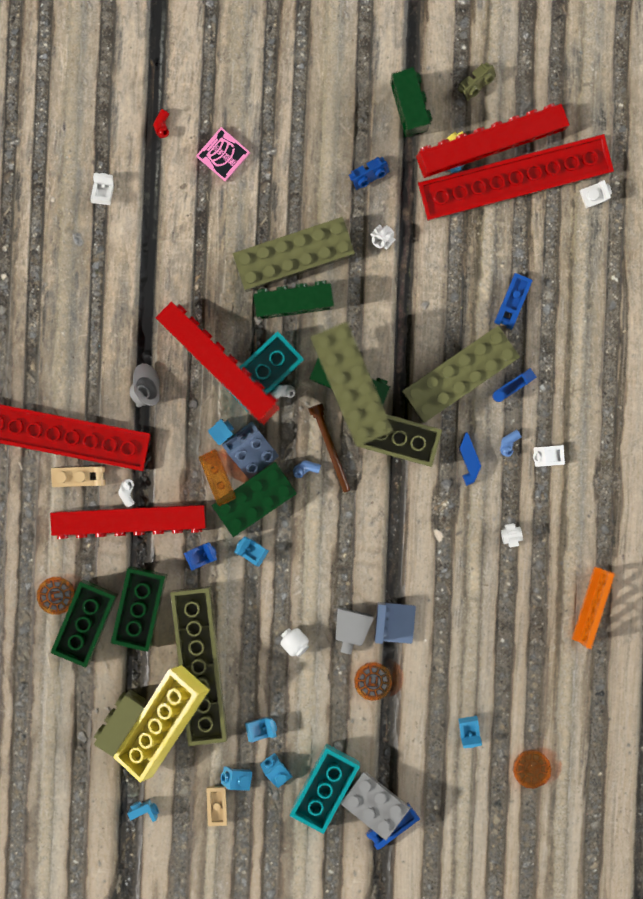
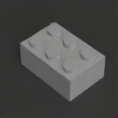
M363 772L340 803L385 840L390 837L411 809L410 806L367 772Z

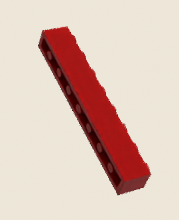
M554 103L549 104L543 108L544 110H531L526 113V116L520 117L517 115L508 119V122L502 123V121L492 124L490 128L484 129V127L474 130L472 134L467 135L463 133L456 136L454 140H442L438 142L437 146L431 147V145L422 147L416 159L423 177L427 178L565 131L570 124L562 104L556 106Z
M171 301L155 318L264 425L280 409L275 404L278 400L271 393L266 395L262 391L265 387L257 379L253 382L249 378L251 374L244 367L240 369L236 365L238 361L231 354L227 356L224 353L225 348L218 341L214 344L210 340L213 336L205 328L202 331L198 328L200 323L192 316L188 318L185 315L187 311L180 304L176 306Z
M206 504L58 511L50 513L51 536H57V539L69 538L68 535H76V538H87L88 534H95V537H107V533H114V536H126V532H133V535H145V531H152L153 534H164V530H172V533L175 534L183 533V529H191V533L202 532V529L207 527Z

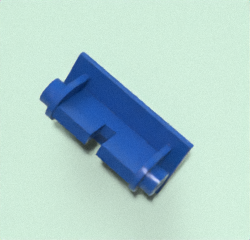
M377 157L366 163L369 168L368 170H365L362 165L351 171L349 178L354 183L356 190L366 187L370 182L380 179L390 172L388 164L383 157Z

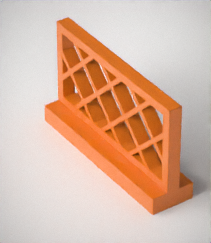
M595 566L572 636V640L580 642L589 649L592 648L615 575L611 571Z

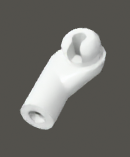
M278 385L271 392L277 400L280 397L292 398L296 393L291 385Z
M131 479L124 480L118 492L126 508L135 504L130 496L134 486Z

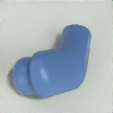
M517 429L501 440L500 451L505 457H510L513 454V442L521 438Z
M304 460L294 467L293 475L296 478H302L309 471L319 474L321 464Z

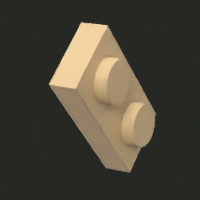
M207 786L208 826H227L226 787Z

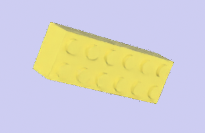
M182 665L170 669L113 758L140 783L153 777L209 692V689Z

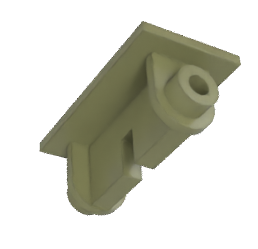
M487 62L485 64L482 63L472 72V75L476 77L475 79L468 76L459 83L457 89L461 94L464 93L467 101L477 96L484 86L494 80L496 73L493 65L490 66Z

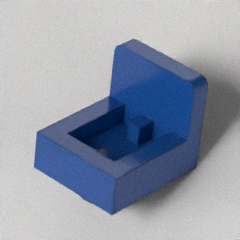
M210 542L184 553L191 571L217 560L216 549Z

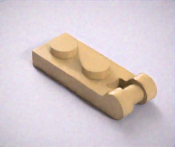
M105 466L51 468L52 487L106 485L105 480H103ZM92 472H96V480H91Z

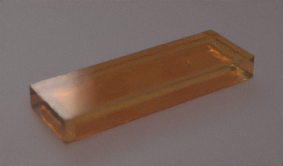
M214 449L200 456L199 460L217 505L221 506L235 499L236 495L218 451Z

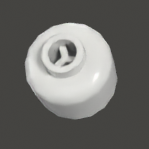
M289 628L281 635L283 637L281 646L290 656L299 657L309 648V639L299 628L293 630Z

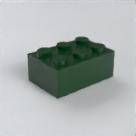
M414 67L392 73L390 79L405 138L427 132L432 121L431 112L426 110L425 107L427 102L426 94L420 89V84L422 83L420 73L415 72Z

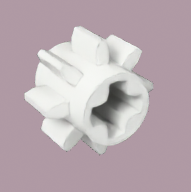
M378 225L370 234L373 236L372 243L379 249L382 247L388 249L396 240L393 238L394 231L387 225L383 228L381 225Z
M514 523L505 525V530H501L503 544H508L510 548L519 546L518 542L523 541L521 527H515Z

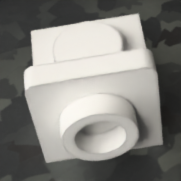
M605 180L581 189L580 194L587 209L608 201L611 198L612 191L610 185L606 184Z
M563 445L534 448L533 459L535 466L564 465Z

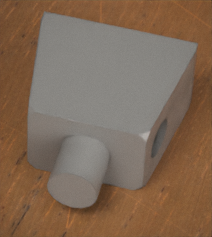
M338 607L335 638L338 641H342L340 652L352 654L354 644L363 645L372 624L373 615Z

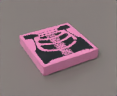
M221 127L196 157L226 182L249 156L250 152Z

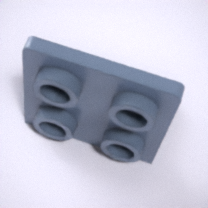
M252 421L222 444L228 455L248 479H251L279 457Z
M378 602L375 643L383 644V641L412 644L416 606Z

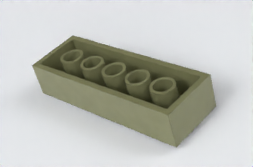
M340 217L235 252L233 256L244 290L248 292L353 257L355 252L344 219Z
M344 322L311 336V341L356 447L393 432L348 323Z
M498 325L401 392L420 420L425 423L513 363L520 356Z

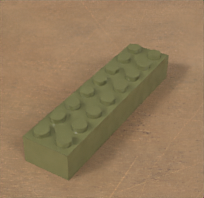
M211 586L172 590L170 594L179 666L182 665L209 689V692L186 725L188 746L227 742L228 733Z

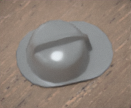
M140 364L134 369L133 384L130 387L129 393L132 400L136 403V407L153 406L159 402V376L156 370L148 364Z

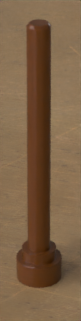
M322 403L308 408L309 413L313 415V418H316L344 493L348 492L350 487L323 417L324 406Z

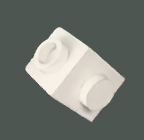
M94 173L91 203L111 205L114 190L113 175Z

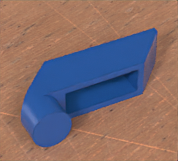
M529 368L494 391L492 398L496 402H501L537 377L532 369Z
M466 432L460 443L459 450L469 472L462 475L465 485L468 486L475 482L481 464L469 434Z

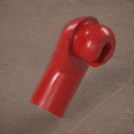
M163 109L160 110L153 123L155 132L160 138H166L169 135V130L165 124L169 113Z

